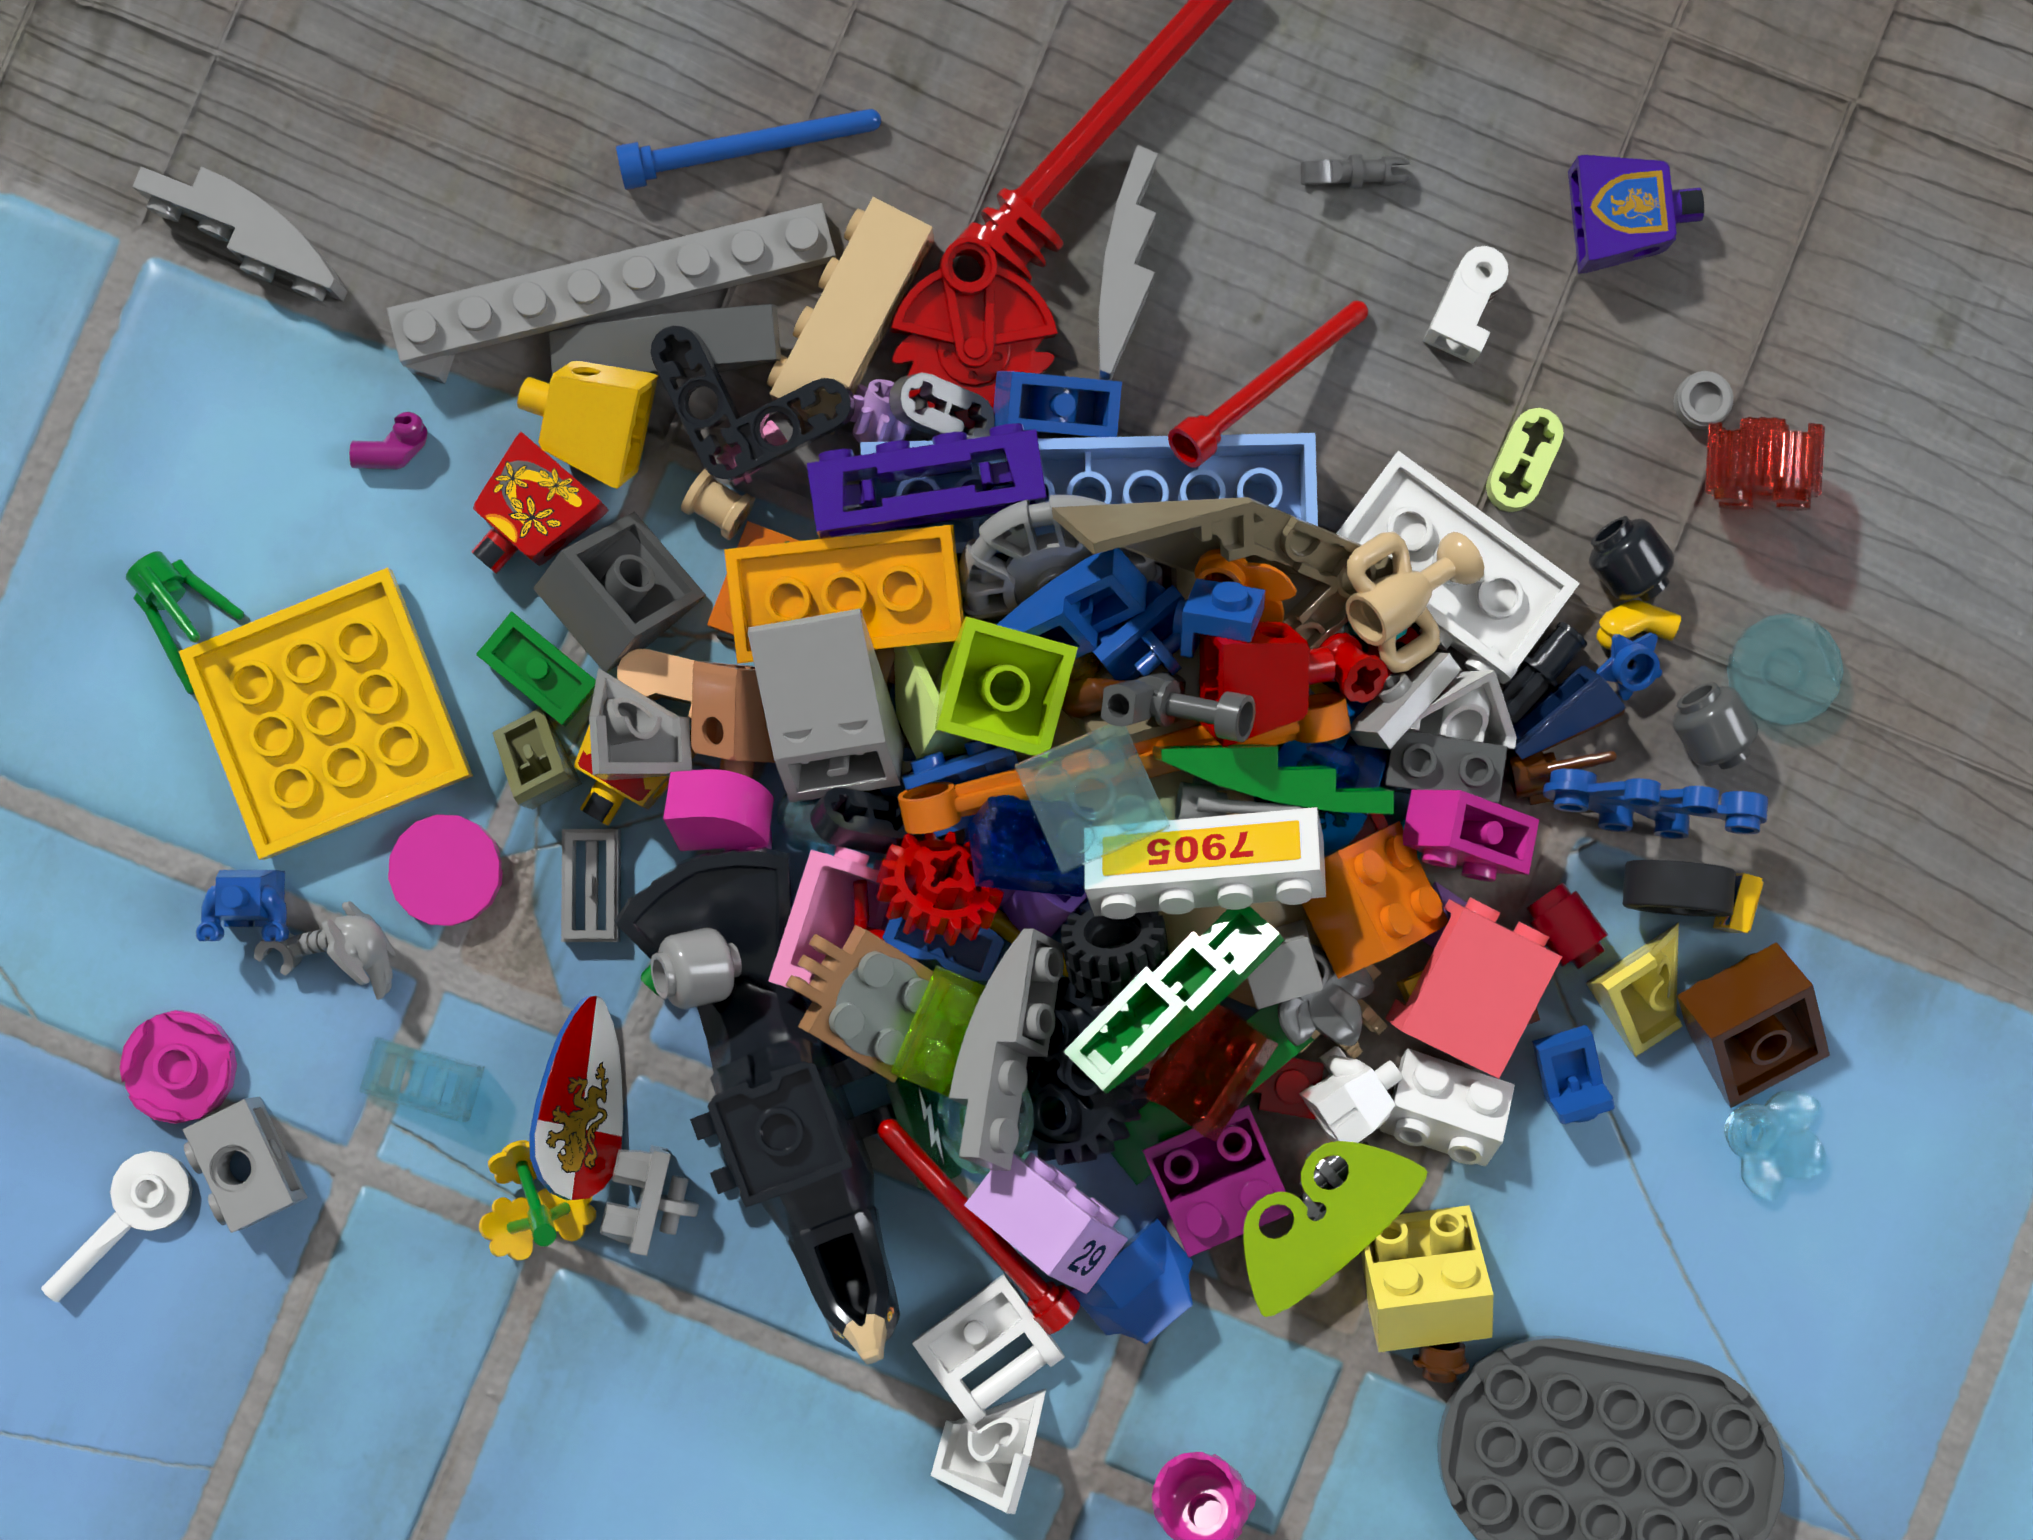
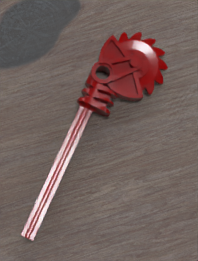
M1188 0L1026 180L1014 190L1002 188L999 191L997 200L1000 208L998 210L990 207L984 208L981 211V216L985 221V225L974 222L970 223L958 238L948 246L939 262L938 270L917 283L902 301L892 321L890 332L909 337L896 348L892 357L893 363L903 364L912 362L913 364L908 375L917 373L932 374L979 394L989 402L992 408L994 407L997 371L1040 374L1054 361V355L1049 352H1036L1035 349L1043 339L1054 338L1058 334L1056 324L1044 299L1028 283L1032 281V276L1026 266L1031 262L1039 267H1045L1046 261L1040 250L1045 247L1051 251L1058 252L1064 246V243L1056 231L1041 217L1042 211L1234 0ZM964 255L973 257L980 264L981 278L974 282L962 281L953 271V260ZM921 388L909 391V398L916 397L920 393ZM927 401L929 408L935 407V404ZM969 409L953 412L956 418L964 422L965 428H974L975 421L968 417Z

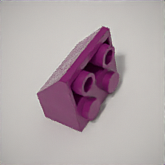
M1248 1104L1142 1150L1188 1258L1244 1233V1222L1247 1213L1258 1200L1268 1194L1286 1192ZM1280 1204L1270 1206L1261 1214L1259 1227L1291 1214V1209Z

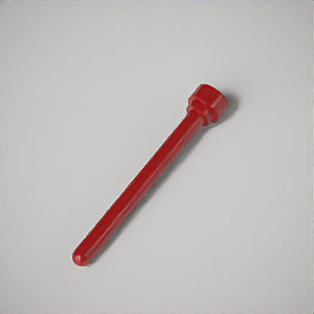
M1359 300L1351 302L1207 417L1199 415L1197 417L1190 416L1185 418L1170 430L1168 434L1169 445L1176 457L1182 463L1192 468H1197L1217 452V444L1220 443L1221 434L1363 322L1368 316L1367 305Z
M893 1119L882 1121L878 1127L879 1137L1029 1298L1028 1306L1032 1309L1034 1315L1033 1319L1048 1335L1056 1333L1067 1325L1080 1307V1302L1064 1285L1056 1286L1052 1281L1046 1283L1009 1242L964 1206L968 1198L897 1121Z

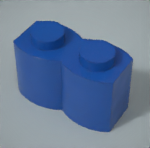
M902 917L890 919L882 937L887 943L911 958L922 960L937 959L946 970L954 975L974 981L990 979L1005 944L1004 940L992 929L989 928L987 930L981 927L976 939L973 941L967 939L960 932L955 945L949 946L944 936L936 934L931 944L924 941L923 930L916 928L912 933L905 934L903 928L906 920Z

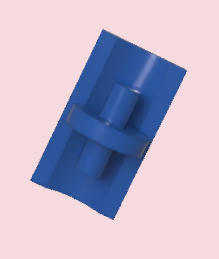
M1149 581L1147 583L1145 611L1134 616L1124 626L1119 623L1098 633L1097 648L1092 652L1115 680H1135L1141 674L1143 677L1148 676L1161 664L1172 675H1175L1182 669L1172 656L1181 648V635L1173 633V620L1178 601L1180 599L1185 600V598L1173 585L1165 589L1155 581Z

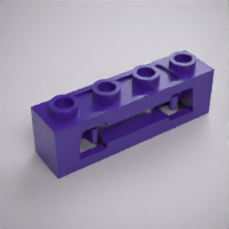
M1012 423L990 428V436L967 439L965 432H950L934 436L932 438L933 444L910 448L909 441L898 440L876 445V453L853 456V450L836 449L820 453L818 462L807 463L816 532L820 539L860 535L994 515L1002 509L1024 500H1028L1030 505L1046 502L1047 497L1036 429L1024 431L1023 424ZM1004 458H1005V461H1006V462H1000V463H994V464H991L990 462H984V461L998 460V459H1004ZM982 462L979 463L982 488L989 491L976 492L975 485L882 498V507H876L874 486H872L870 478L879 477L882 484L972 470V463ZM862 480L860 484L847 485V482ZM1013 485V487L992 490L994 486ZM865 506L868 508L847 512L848 508Z

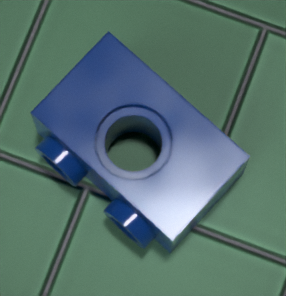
M997 371L993 407L995 416L994 427L1020 423L1023 424L1024 430L1036 429L1038 432L1117 437L1122 382L1015 371Z

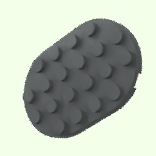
M1563 1336L1524 1338L1497 1348L1471 1367L1453 1390L1446 1404L1439 1427L1437 1443L1438 1465L1445 1493L1460 1520L1478 1540H1766L1776 1522L1783 1498L1784 1463L1781 1447L1772 1423L1768 1421L1760 1406L1742 1385L1707 1364L1684 1357Z

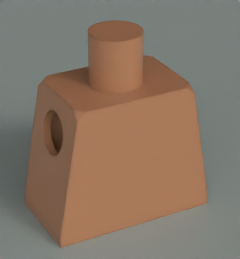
M694 661L691 747L695 753L721 758L719 770L739 773L753 778L755 762L775 763L755 666Z

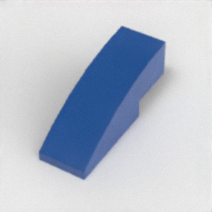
M1120 548L1093 554L1051 580L1023 601L997 625L1078 647L1075 657L1077 659L1096 650L1099 632L1145 611L1147 579Z

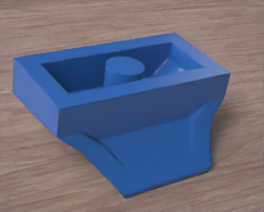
M1156 1217L1124 1244L1087 1294L1073 1287L1070 1289V1292L1106 1336L1122 1334L1147 1344L1193 1305L1189 1273L1194 1262L1190 1257L1188 1258L1184 1249Z

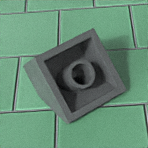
M635 511L561 550L533 588L605 672L617 667L621 659L628 652L648 647L706 596Z

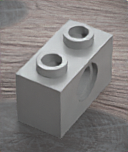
M260 1096L243 1099L182 1129L188 1140L184 1144L187 1160L196 1173H203L212 1192L208 1195L210 1209L221 1225L227 1224L231 1233L248 1228L308 1198ZM237 1151L244 1153L251 1163V1173L245 1182L236 1179L230 1170L231 1158Z

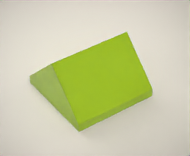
M965 617L942 673L935 729L1048 760L1078 647Z

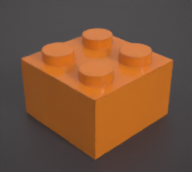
M1400 821L1325 856L1326 897L1311 898L1308 902L1302 904L1338 979L1391 957L1443 928L1448 923L1442 908L1441 899L1432 888L1417 858L1416 849L1403 845L1404 829Z

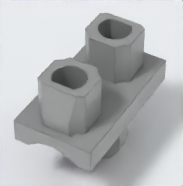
M651 1145L649 1152L642 1150L618 1151L612 1177L613 1182L641 1187L636 1208L607 1202L600 1226V1233L618 1242L627 1243L630 1253L647 1256L658 1210L664 1211L659 1231L671 1235H676L680 1215L696 1217L698 1214L699 1204L684 1199L689 1181L688 1178L672 1175L668 1195H662L671 1156L668 1153V1148Z

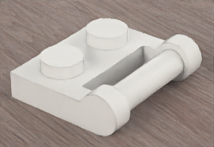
M1005 1273L912 1342L915 1349L971 1425H974L987 1415L985 1412L987 1407L1045 1364L1052 1367L1065 1358L1051 1335H1048L1033 1319L1032 1310ZM1025 1333L1033 1346L972 1391L966 1386L962 1380L963 1377Z

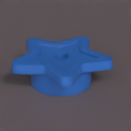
M1647 633L1631 641L1620 634L1613 635L1611 657L1597 669L1596 673L1606 681L1615 682L1618 693L1623 700H1629L1634 691H1640L1649 687L1656 678L1662 675L1659 658L1654 653L1658 636L1653 633ZM1634 659V665L1631 668H1627L1628 662Z

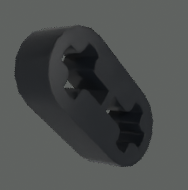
M833 788L826 792L810 813V822L818 836L827 843L839 847L887 854L892 844L901 847L904 835L908 834L904 828L898 798L847 788Z

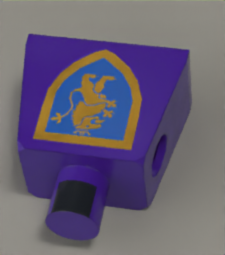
M1579 155L1568 170L1578 274L1589 273L1661 254L1667 251L1676 240L1677 223L1700 222L1703 220L1704 196L1702 189L1672 190L1670 167L1665 161Z

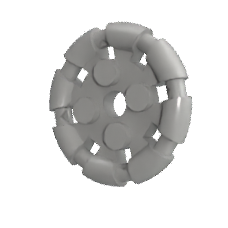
M1050 495L1049 502L1030 505L1028 500H1024L1002 509L987 519L979 527L980 536L978 539H971L967 542L958 565L961 596L966 599L963 602V610L967 617L997 625L1023 601L1045 586L1046 583L1082 560L1092 556L1093 553L1053 519L1052 507L1106 505V503L1077 495ZM1054 524L1056 532L1036 536L1034 528ZM1120 547L1121 551L1146 577L1147 583L1155 581L1162 586V569L1159 565L1155 564V560ZM1000 551L1008 555V560L1004 561L994 556V554ZM1003 593V596L996 597L994 594ZM1133 617L1121 622V624L1124 626Z

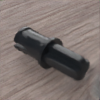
M1559 622L1555 626V630L1530 658H1524L1521 662L1522 667L1502 689L1512 724L1517 723L1547 688L1554 690L1558 684L1555 679L1575 656L1587 646L1586 640L1570 625Z

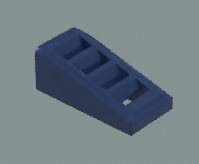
M1581 666L1531 707L1517 723L1512 724L1517 739L1515 749L1509 750L1521 759L1527 758L1615 716L1626 709V706L1602 676L1586 666Z

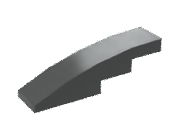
M764 304L652 315L549 332L552 375L571 361H583L649 372L658 375V378H660L652 361L650 353L651 344L657 333L673 325L689 328L699 334L718 372L781 361L777 306ZM673 338L670 341L672 351L666 354L667 361L679 362L682 365L687 377L681 379L706 375L703 367L698 372L691 371L685 359V354L692 349L691 344L682 343Z

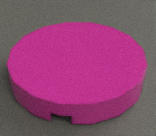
M436 814L415 822L399 836L389 857L388 880L396 901L410 916L429 925L455 926L476 919L493 904L502 885L503 870L501 869L500 852L496 841L481 825L458 815Z
M175 1010L158 1014L134 1029L123 1046L119 1070L121 1080L125 1082L126 1090L130 1094L128 1097L136 1109L153 1120L177 1124L204 1118L222 1105L233 1088L237 1061L233 1043L221 1025L201 1013Z

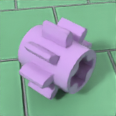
M876 379L869 383L868 388L861 384L858 385L854 395L855 411L850 420L855 422L852 433L858 442L904 440L906 434L911 433L912 427L897 420L891 411L889 395L894 382Z

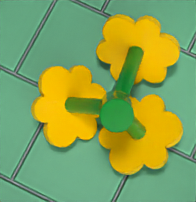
M519 1140L512 1142L502 1152L493 1155L488 1160L489 1171L494 1174L497 1183L505 1184L513 1180L516 1184H522L526 1198L520 1197L512 1201L505 1197L498 1198L492 1203V1212L486 1213L480 1219L479 1231L485 1239L490 1241L489 1249L494 1256L502 1257L508 1254L513 1260H524L533 1251L532 1240L539 1246H549L555 1241L556 1232L558 1231L563 1239L576 1241L584 1235L585 1225L595 1221L596 1210L590 1205L592 1197L589 1199L565 1200L549 1193L546 1188L537 1192L534 1183L537 1176L530 1159L529 1141Z

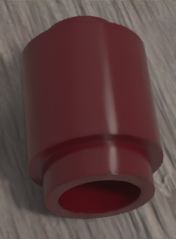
M1564 882L1526 908L1534 918L1530 922L1532 927L1549 936L1546 943L1548 949L1562 956L1559 962L1561 967L1572 961L1575 967L1580 969L1606 951L1600 940L1605 938L1608 933L1577 891L1571 893Z

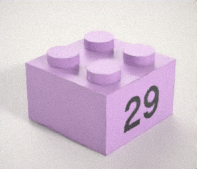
M1032 1152L1029 1153L1025 1160L1013 1153L1011 1171L990 1170L964 1205L1048 1276L1085 1294L1090 1291L1128 1240L1126 1236L1113 1227L1119 1219L1117 1215L1095 1198H1089L1076 1188L1077 1183L1051 1163L1048 1165Z

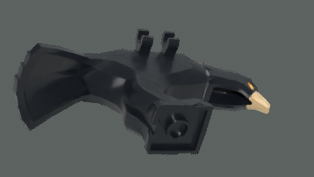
M766 847L742 851L733 849L715 853L708 851L677 863L674 868L653 880L651 885L630 897L614 921L650 959L652 955L658 953L660 944L666 937L702 928L717 930L724 937L727 944L733 943L737 947L742 969L740 976L734 978L731 994L720 1002L697 1007L713 1068V1075L710 1079L716 1095L713 1096L707 1106L709 1112L694 1117L690 1121L697 1140L717 1134L728 1165L710 1172L717 1194L738 1187L745 1208L762 1203L770 1218L786 1238V1243L801 1268L833 1338L850 1350L857 1351L860 1358L867 1365L884 1359L885 1342L891 1338L898 1324L900 1310L894 1281L885 1253L879 1212L874 1205V1173L872 1163L863 1139L877 1134L880 1123L886 1119H893L899 1124L901 1121L893 1102L854 1117L843 1085L875 1072L851 1058L834 1064L828 1045L798 1028L809 1008L804 997L792 989L768 981L791 913L789 853L767 849Z

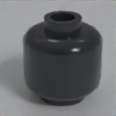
M1627 516L1620 517L1607 524L1592 539L1591 545L1594 549L1589 558L1590 567L1618 600H1631L1639 597L1642 601H1648L1656 597L1668 586L1670 581L1666 576L1673 567L1675 556L1652 524L1645 519L1630 520Z

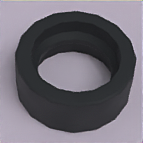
M1671 860L1627 861L1625 864L1622 904L1628 909L1652 913L1702 917L1733 915L1736 872L1732 868L1705 863Z

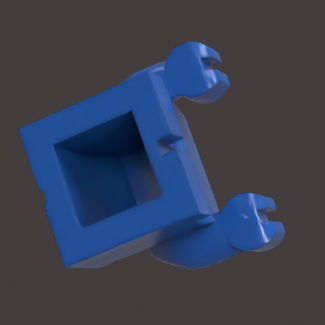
M219 870L216 876V885L208 889L202 902L201 924L196 929L197 939L199 941H220L224 937V928L221 926V921L224 920V927H253V921H255V927H263L261 935L265 942L274 940L275 942H283L289 938V928L286 925L287 907L284 901L285 871Z

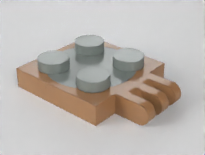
M855 925L842 949L821 936L814 934L809 945L817 952L825 954V958L820 964L803 954L797 965L813 974V979L808 984L804 979L791 975L786 983L787 987L812 1001L798 1028L883 1078L895 1083L951 982L859 926Z

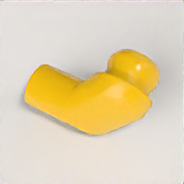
M1631 600L1605 612L1599 621L1601 627L1597 631L1596 638L1601 646L1611 650L1614 634L1630 638L1643 631L1672 641L1679 628L1681 615L1640 600Z

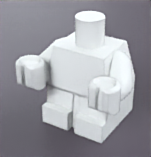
M1334 1046L1319 1057L1330 1075L1315 1086H1309L1299 1094L1332 1142L1346 1141L1359 1143L1376 1129H1379L1390 1117L1391 1110L1396 1104L1387 1090L1401 1081L1403 1076L1391 1060L1374 1071L1358 1059L1347 1058L1338 1046Z

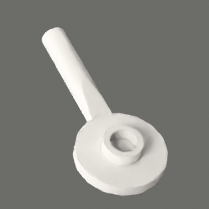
M149 1151L135 1154L122 1163L113 1176L110 1190L112 1205L116 1212L41 1287L44 1294L52 1301L58 1303L131 1227L153 1231L169 1227L179 1220L190 1205L193 1191L190 1174L182 1162L168 1153Z

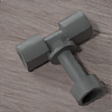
M1161 672L1139 678L1138 680H1130L1105 687L1101 718L1111 725L1123 727L1155 717L1159 726L1169 727L1175 718L1178 717L1213 724L1218 738L1244 742L1252 731L1256 707L1252 696L1235 692H1225L1219 701L1184 695L1186 680L1178 674L1172 675L1170 672Z

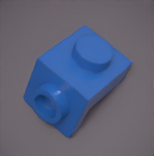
M1197 578L1188 599H1180L1175 609L1173 633L1181 635V656L1187 658L1194 657L1200 643V634L1251 642L1264 610L1265 590L1246 587L1237 582H1216Z
M1587 1025L1532 1041L1544 1097L1561 1124L1587 1122L1597 1117L1598 1114L1615 1108L1613 1096L1603 1083L1594 1036Z

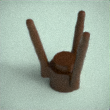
M1625 709L1615 716L1527 758L1521 759L1516 754L1507 755L1508 773L1515 798L1528 797L1530 806L1554 802L1543 796V788L1546 783L1550 782L1551 771L1556 769H1585L1614 762L1617 759V754L1614 751L1589 754L1560 761L1556 760L1554 752L1545 754L1543 752L1622 716Z

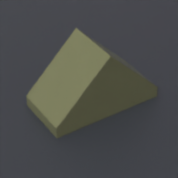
M538 708L492 732L513 798L518 805L533 810L582 784L552 723L542 708Z

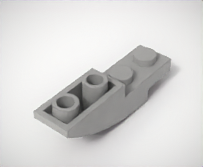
M202 166L193 186L140 167L132 187L149 201L146 208L151 212L174 222H178L181 215L199 221L197 228L200 231L219 240L229 242L227 249L242 261L240 269L258 279L272 282L274 275L292 281L291 289L309 299L323 302L325 296L328 295L344 302L348 291L329 263L285 217L254 193Z
M1033 928L1022 930L991 975L964 1035L949 1099L967 1106L959 1157L990 1170L1011 1171L1013 1151L1017 1146L1019 1138L1017 1125L1022 1093L1027 1085L1028 1057H1047L1050 1037L1055 1029L1054 1009L1058 982L1064 970L1063 948L1061 943Z

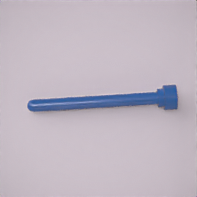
M866 109L652 151L650 145L639 147L638 142L616 146L623 184L625 190L647 186V180L657 179L656 173L872 132L880 127L881 116L874 109Z

